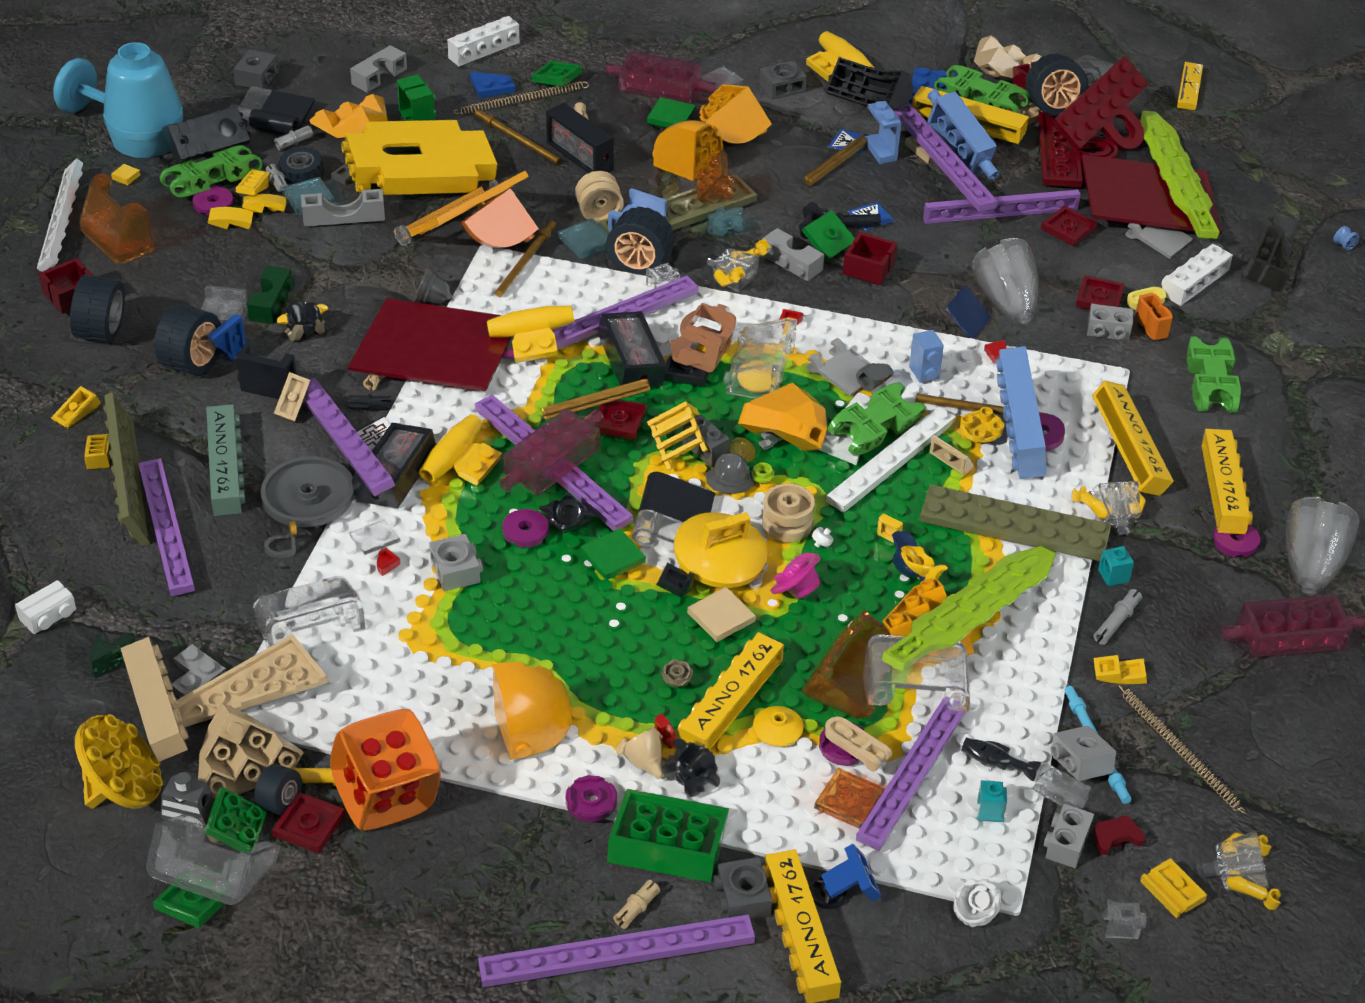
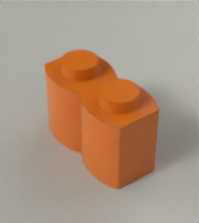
M1153 292L1139 295L1135 313L1137 322L1145 327V332L1151 339L1168 338L1172 322L1170 310L1162 305V300Z

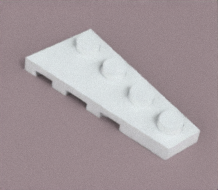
M858 392L846 408L857 402L866 409L871 397ZM826 431L822 447L818 450L857 465L859 455L853 456L848 451L853 440L846 435H831Z

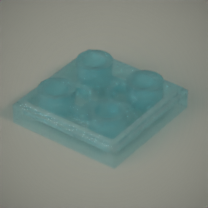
M320 177L282 187L284 196L297 215L302 214L301 195L321 193L327 201L335 204L334 197Z
M592 218L558 231V238L579 258L587 257L590 254L606 249L609 234Z

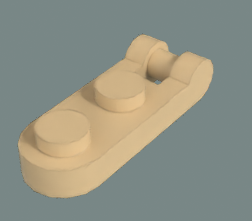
M832 717L826 722V738L862 761L870 771H877L881 767V762L887 761L892 756V751L887 745L847 719Z

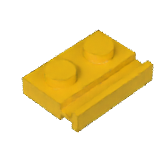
M1171 858L1151 869L1150 873L1141 876L1140 882L1176 919L1183 912L1187 913L1206 900L1207 894Z

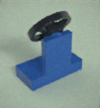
M854 844L844 848L848 860L821 874V876L812 881L810 891L816 905L825 909H836L842 906L847 897V890L858 883L862 892L873 902L882 897L865 855ZM815 884L821 888L820 893L825 897L824 902L814 895L813 886ZM843 892L844 897L841 901L828 904L829 899Z

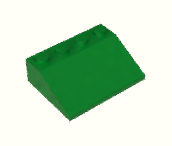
M627 789L609 836L607 862L712 883L729 808Z

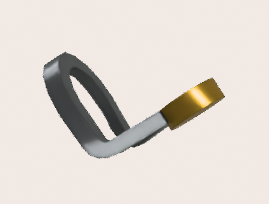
M289 521L288 535L272 536L265 541L264 551L267 555L273 558H286L295 555V536H297L295 521ZM291 538V549L276 552L269 547L273 541Z

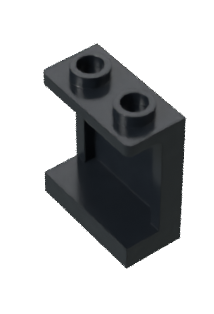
M244 345L235 357V364L238 368L237 379L240 382L241 391L279 399L289 372L296 374L293 354L286 353L281 361L251 355L250 347Z

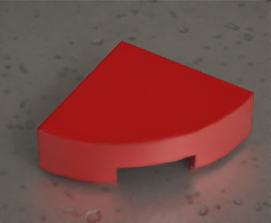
M783 309L778 321V328H790L798 325L803 320L804 313Z
M1004 340L985 344L984 351L993 363H996V359H1000L999 350L1006 349Z
M384 547L379 551L377 569L380 575L383 576L401 565L400 558L388 548Z
M661 713L655 717L654 728L663 736L661 741L668 748L672 749L675 747L673 740L677 739L670 722Z

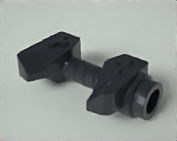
M813 202L808 203L807 206L802 208L806 219L798 228L801 237L804 239L808 238L802 232V229L814 220H817L820 213H827Z

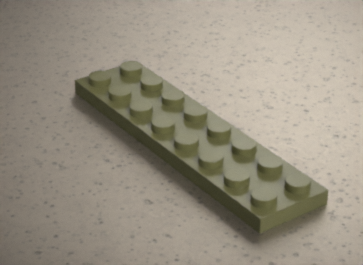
M735 174L665 198L667 200L665 218L673 227L672 229L676 230L756 202L757 194ZM608 218L600 221V228L607 236L610 233L608 230Z
M111 392L104 395L105 405L103 409L107 415L105 424L109 430L107 439L111 446L109 454L113 461L111 470L115 476V481L113 482L117 492L115 501L120 512L117 514L120 524L128 528L129 535L133 541L137 540L140 546L151 545L142 478L138 465L139 457L134 422L114 393Z
M931 484L920 515V522L1033 547L1043 546L1051 551L1100 561L1102 551L1106 550L1111 524Z

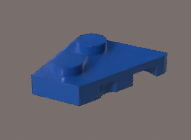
M470 72V80L479 98L515 92V85L510 76Z
M234 314L208 335V339L231 361L235 360L236 354L246 345L243 319L238 314Z

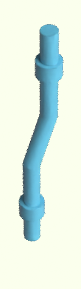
M1067 686L1064 691L1070 701L1069 706L1072 712L1078 716L1082 726H1090L1097 733L1086 712V704L1083 699L1078 697L1073 686ZM1114 766V773L1107 774L1109 777L1108 782L1112 790L1117 792L1121 802L1127 804L1131 801V797L1125 787L1126 782Z

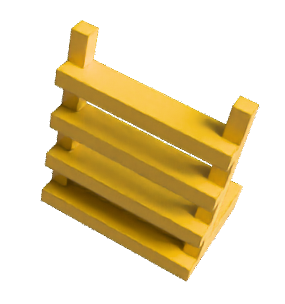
M686 401L647 421L648 426L652 430V436L656 440L657 449L660 450L662 455L661 459L669 471L673 469L670 463L672 459L700 445L703 452L708 451L695 417L700 415L698 409ZM691 422L692 427L662 442L660 437ZM696 434L697 438L668 454L666 453V448Z

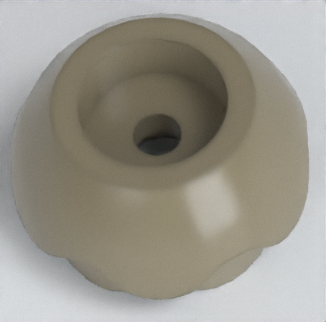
M673 659L664 665L661 674L666 684L679 688L690 682L693 670L687 662Z

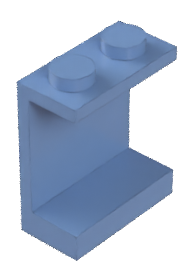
M886 101L868 104L867 108L880 125L879 134L865 136L867 138V148L879 164L897 161L901 121Z
M631 188L629 190V204L623 211L611 210L608 213V230L611 231L619 217L626 210L628 211L633 207H648L666 217L667 200Z

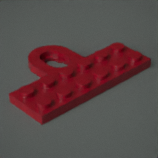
M1123 56L1061 112L1052 123L1076 151L1099 130L1107 139L1114 142L1119 150L1131 151L1142 143L1144 129L1127 104L1144 90L1149 83L1128 58ZM1114 117L1121 118L1124 121L1129 134L1127 138L1123 137L1113 125Z
M1039 111L1038 130L1042 185L1082 188V154L1117 159V145L1111 140L1102 137H1092L1076 151L1052 123L1056 116H1050ZM1093 148L1101 149L1103 151H1097L1095 153H1086L1081 149Z

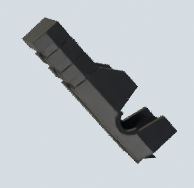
M235 106L170 124L162 129L176 164H180L190 160H198L202 157H213L212 153L239 145L247 146L250 143L248 135H251L250 131L246 129L249 126L248 120L242 118L244 116L243 113L239 112Z

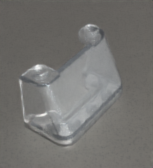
M783 318L746 326L743 331H739V345L730 371H726L724 376V384H727V394L756 399L780 388L788 356L793 354L795 349L797 319Z
M333 576L263 595L255 601L253 606L254 614L267 648L290 636L292 632L338 620L341 627L349 624L353 632L365 629L363 603L359 594L344 576Z
M875 635L870 638L867 643L863 674L867 704L886 705L890 703L894 697L895 688L945 691L944 699L948 708L954 711L969 712L967 651L963 643L958 642L953 647L932 651L901 672L883 662L882 656L883 652L906 636Z
M183 814L156 823L146 861L148 874L156 880L227 905L242 902L272 868L278 858L280 845L267 841L257 843L251 852L243 851L240 854L205 842L206 833H204L206 824L202 819L189 814Z

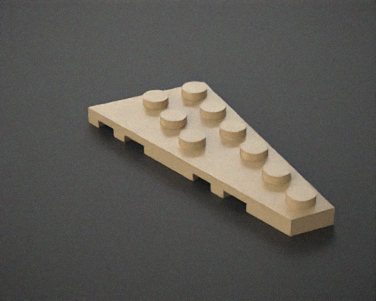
M291 634L177 700L178 705L174 708L178 707L182 715L183 722L180 725L184 724L185 727L213 719L221 703L237 710H242L327 684L329 680L301 643Z

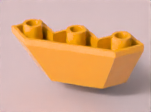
M371 94L366 96L359 105L345 102L335 112L324 109L320 110L309 121L332 136L345 140V133H361V130H364L365 122L388 121L384 98Z
M794 383L785 385L745 403L738 422L739 425L754 434L773 432L803 451L821 449L827 431L825 408L812 395Z
M928 578L919 585L914 586L883 620V624L890 634L899 641L911 633L912 621L925 612L932 611L947 598L943 585L937 578ZM967 633V636L953 647L932 651L924 656L923 659L954 662L975 652Z

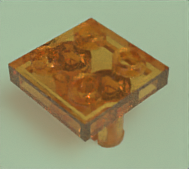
M720 150L716 156L713 155L710 158L704 169L701 168L696 176L697 200L703 204L715 192L728 200L735 194V189L731 187L735 179L728 174L727 153Z

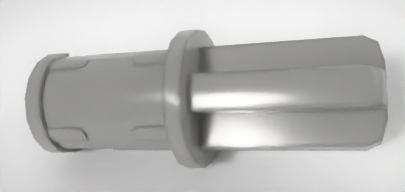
M310 126L303 127L294 132L291 130L288 134L274 139V142L280 151L293 144L298 145V142L312 137L313 131Z
M270 164L272 169L269 166L266 167V172L270 173V183L275 186L278 192H286L288 185L284 174L279 171L277 165Z

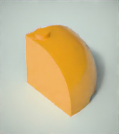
M721 85L708 98L710 102L707 106L703 105L699 112L701 114L699 117L701 121L716 126L718 128L717 133L722 136V140L729 143L748 142L766 133L767 128L772 125L749 86Z
M696 120L682 121L668 127L659 134L655 141L652 153L654 157L653 166L694 181L723 153L722 136L717 133L718 128L709 123Z
M524 662L493 664L495 717L510 760L542 753L557 745L566 736L572 723L571 702L562 680L555 677L549 669L539 665L534 668L525 666Z

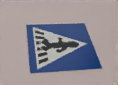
M840 129L828 147L841 150L861 134ZM864 147L855 154L860 155Z
M878 202L848 210L851 215L880 213L881 225L894 222V219ZM867 226L862 228L864 230H867L877 226Z

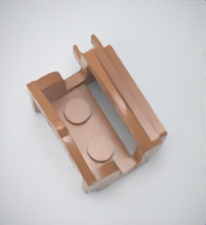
M701 303L695 311L682 319L680 324L681 336L676 340H671L672 360L686 366L690 365L707 372H713L731 345L736 326V316L725 310L727 306L725 305L710 306ZM699 317H703L720 323L721 329L718 331L703 325L698 327L693 325ZM693 342L706 346L705 353L691 349L690 347Z

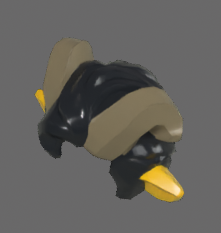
M294 301V303L291 302V305L284 309V314L277 318V323L286 324L287 329L285 333H287L291 341H299L302 336H311L315 332L323 334L325 333V320L322 319V314L328 310V307L324 304L316 305L315 302Z

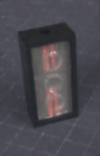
M566 103L546 111L547 144L587 173L595 171L611 172L614 170V137Z
M643 312L601 314L598 336L619 385L647 379L649 386H663L667 365Z
M392 422L372 450V453L392 477L395 486L374 496L356 473L351 480L356 500L358 502L398 509L419 478V470L428 454L436 445L433 429Z

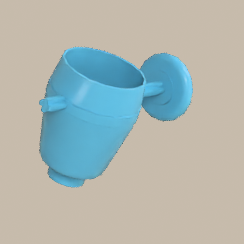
M138 42L128 43L118 49V54L108 64L105 93L96 89L97 73L94 65L87 59L75 58L68 61L61 68L54 83L53 95L57 107L63 112L76 113L83 110L91 99L104 103V123L116 150L124 155L135 158H151L171 151L162 128L170 124L182 122L183 107L165 62L160 55L151 51L146 44Z

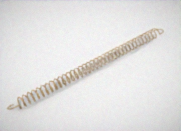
M478 103V105H477V106H478V109H479V104H480V105H481V109H482V111H483L482 103Z
M1127 689L1124 694H1128L1130 689ZM1133 695L1127 701L1135 710L1140 706L1138 705L1140 703L1138 702L1139 698H1136V695ZM1154 713L1145 720L1171 745L1170 742L1173 740L1167 741V739L1173 735V732L1169 733L1170 729H1167L1161 735L1162 729L1160 732L1157 731L1161 727L1154 728L1161 720H1157L1158 717H1154ZM1176 739L1171 745L1172 748L1175 749V751L1178 752V754L1181 755L1182 758H1185V761H1188L1189 764V761H1191L1192 759L1189 758L1188 760H1186L1187 757L1182 756L1183 754H1185L1184 752L1187 749L1189 750V748H1186L1182 752V754H1180L1179 752L1183 749L1180 748L1179 751H1177L1176 748L1178 747H1173V745L1177 744L1179 741V739ZM1195 758L1189 765L1192 767V764L1196 763L1198 758ZM1199 761L1200 763L1197 766L1195 765V767L1192 768H1194L1195 770V768L1201 764V761ZM1202 764V765L1198 768V770H1195V771H1197V773H1198V771L1201 770L1200 768H1201L1202 766L1204 767L1205 765ZM1204 768L1202 772L1198 774L1202 775L1208 770V768ZM1207 773L1204 777H1202L1204 778V781H1207V784H1210V787H1213L1214 791H1217V794H1220V797H1223V800L1226 801L1227 804H1230V807H1233L1234 811H1241L1240 809H1242L1245 812L1244 814H1246V811L1242 807L1236 810L1234 809V807L1240 803V800H1238L1234 804V806H1231V803H1233V800L1235 798L1237 799V797H1234L1230 803L1227 802L1229 799L1233 797L1234 794H1231L1232 796L1230 798L1228 797L1227 800L1224 799V797L1228 795L1227 793H1230V790L1227 791L1224 794V796H1221V794L1223 793L1222 791L1218 793V790H1220V787H1223L1224 784H1221L1217 788V790L1214 789V787L1218 786L1221 781H1217L1214 786H1211V784L1215 782L1214 780H1217V777H1215L1211 781V783H1208V780H1210L1209 778L1212 775H1210L1207 780H1205V777L1208 776Z

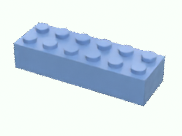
M1026 346L999 350L1000 359H996L997 372H1000V374H997V383L1000 389L1003 388V390H1000V400L1003 405H1006L1003 407L1004 420L1009 422L1006 423L1007 437L1009 436L1012 439L1009 440L1010 454L1012 453L1015 456L1012 457L1013 470H1018L1019 479L1046 476V446Z

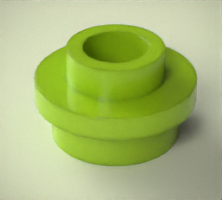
M758 463L752 469L751 477L758 483H768L774 478V471L768 463Z

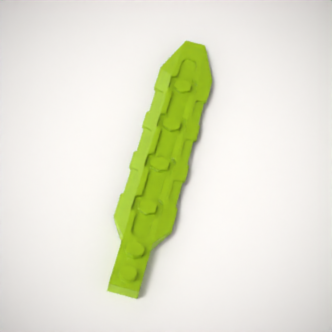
M1142 111L1140 122L1144 129V140L1150 148L1152 158L1160 169L1159 173L1162 179L1167 183L1174 204L1188 216L1199 238L1217 239L1219 230L1209 212L1213 203L1200 183L1201 180L1190 163L1188 154L1184 152L1176 130L1157 112Z
M1043 546L1005 556L995 563L992 569L982 576L972 579L966 587L956 594H951L945 598L942 604L932 611L925 612L912 621L911 633L883 652L882 661L891 665L894 669L903 672L928 653L953 647L975 627L990 620L993 614L1001 608L1012 604L1023 592L1048 577L1056 553Z

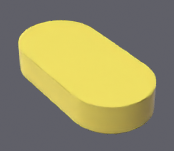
M1160 287L1133 291L1128 294L1127 305L1136 310L1139 295L1152 292L1159 296L1163 304L1166 299V292Z

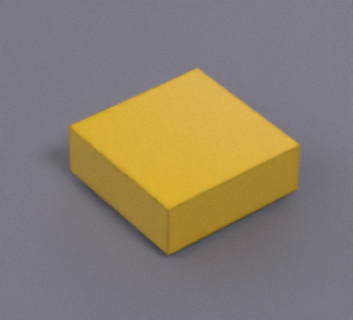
M123 164L111 174L112 180L128 186L140 176V170Z
M883 513L879 517L877 535L894 542L892 533L902 531L903 523Z

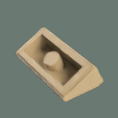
M932 436L930 454L963 475L974 468L968 456L937 436Z

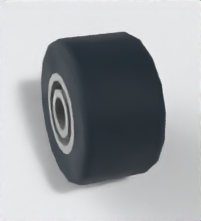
M270 765L265 768L256 783L255 801L257 806L268 812L283 815L297 793H302L300 773L295 769L281 765Z

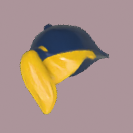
M904 531L892 533L896 546L892 561L897 570L905 577L918 578L920 582L928 578L939 579L943 571L948 569L946 565L935 566L934 560L925 554L924 549L917 545L915 539L909 533Z

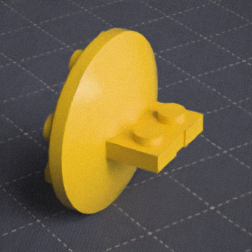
M709 512L693 516L678 528L673 544L675 558L687 574L692 571L695 580L722 589L725 587L731 589L744 586L757 579L765 568L768 550L762 535L750 524L751 518L747 512L737 515Z
M108 714L92 716L79 726L75 735V750L82 767L85 806L94 809L108 798L120 806L140 809L148 806L158 797L163 785L159 768L161 761L158 762L155 754L139 735L138 729L133 724H126L116 719L115 716Z

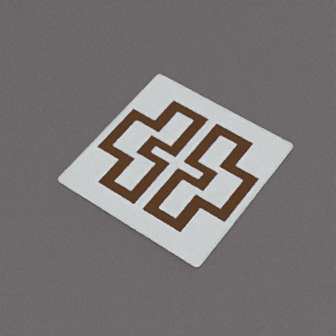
M383 417L357 433L369 449L372 450L386 432L390 423Z

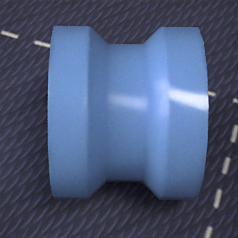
M1343 226L1335 233L1333 242L1337 245H1342L1344 250L1350 251L1356 246L1360 236L1356 232H1351L1349 227Z

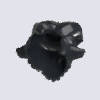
M569 493L565 494L560 501L553 500L549 505L539 506V510L547 513L546 517L562 533L576 531L582 526H588L591 523V519L597 517L596 514L587 510L584 504L578 502Z
M680 738L673 740L676 751L674 755L668 756L663 769L666 773L673 772L676 781L684 786L685 793L690 797H695L705 791L704 785L707 783L718 787L720 785V777L716 773L718 767L715 763L713 752L709 751L708 748L695 745L694 742L687 743Z

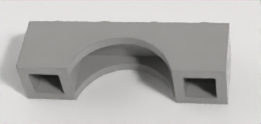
M382 189L362 190L360 196L355 201L345 205L333 204L327 201L321 193L301 195L304 226L385 221Z

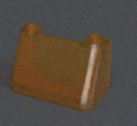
M104 172L95 175L90 181L79 219L80 230L113 262L119 264L127 263L154 251L148 211L137 203H129L121 207L111 198L109 187L112 185V181Z
M863 610L837 636L801 689V692L812 700L857 719L864 717L867 719L876 708L873 705L875 702L873 699L874 695L893 669L891 665L882 661L883 652L895 645L899 640L890 634L886 627Z

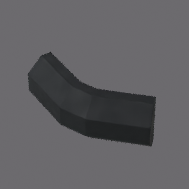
M839 57L825 92L868 107V104L886 101L891 109H896L909 102L914 88L909 73L903 70L875 69Z

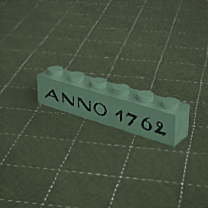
M233 404L206 407L214 516L242 513L241 504L246 503L245 492L240 490V488L245 487L244 476L239 474V472H244L242 458L238 459V457L242 456L241 443H237L241 441L240 428H236V426H240L239 413H235Z

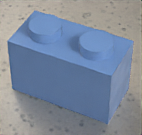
M933 329L913 334L909 368L919 383L940 378L944 345Z

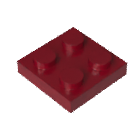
M1064 206L1042 222L1041 230L1071 246H1075L1097 229L1098 222Z
M1084 275L1076 307L1090 309L1091 304L1119 307L1125 284Z
M616 400L602 404L592 424V432L635 440L645 417L647 405L625 400Z
M298 792L273 827L272 835L278 839L320 854L345 817V809Z

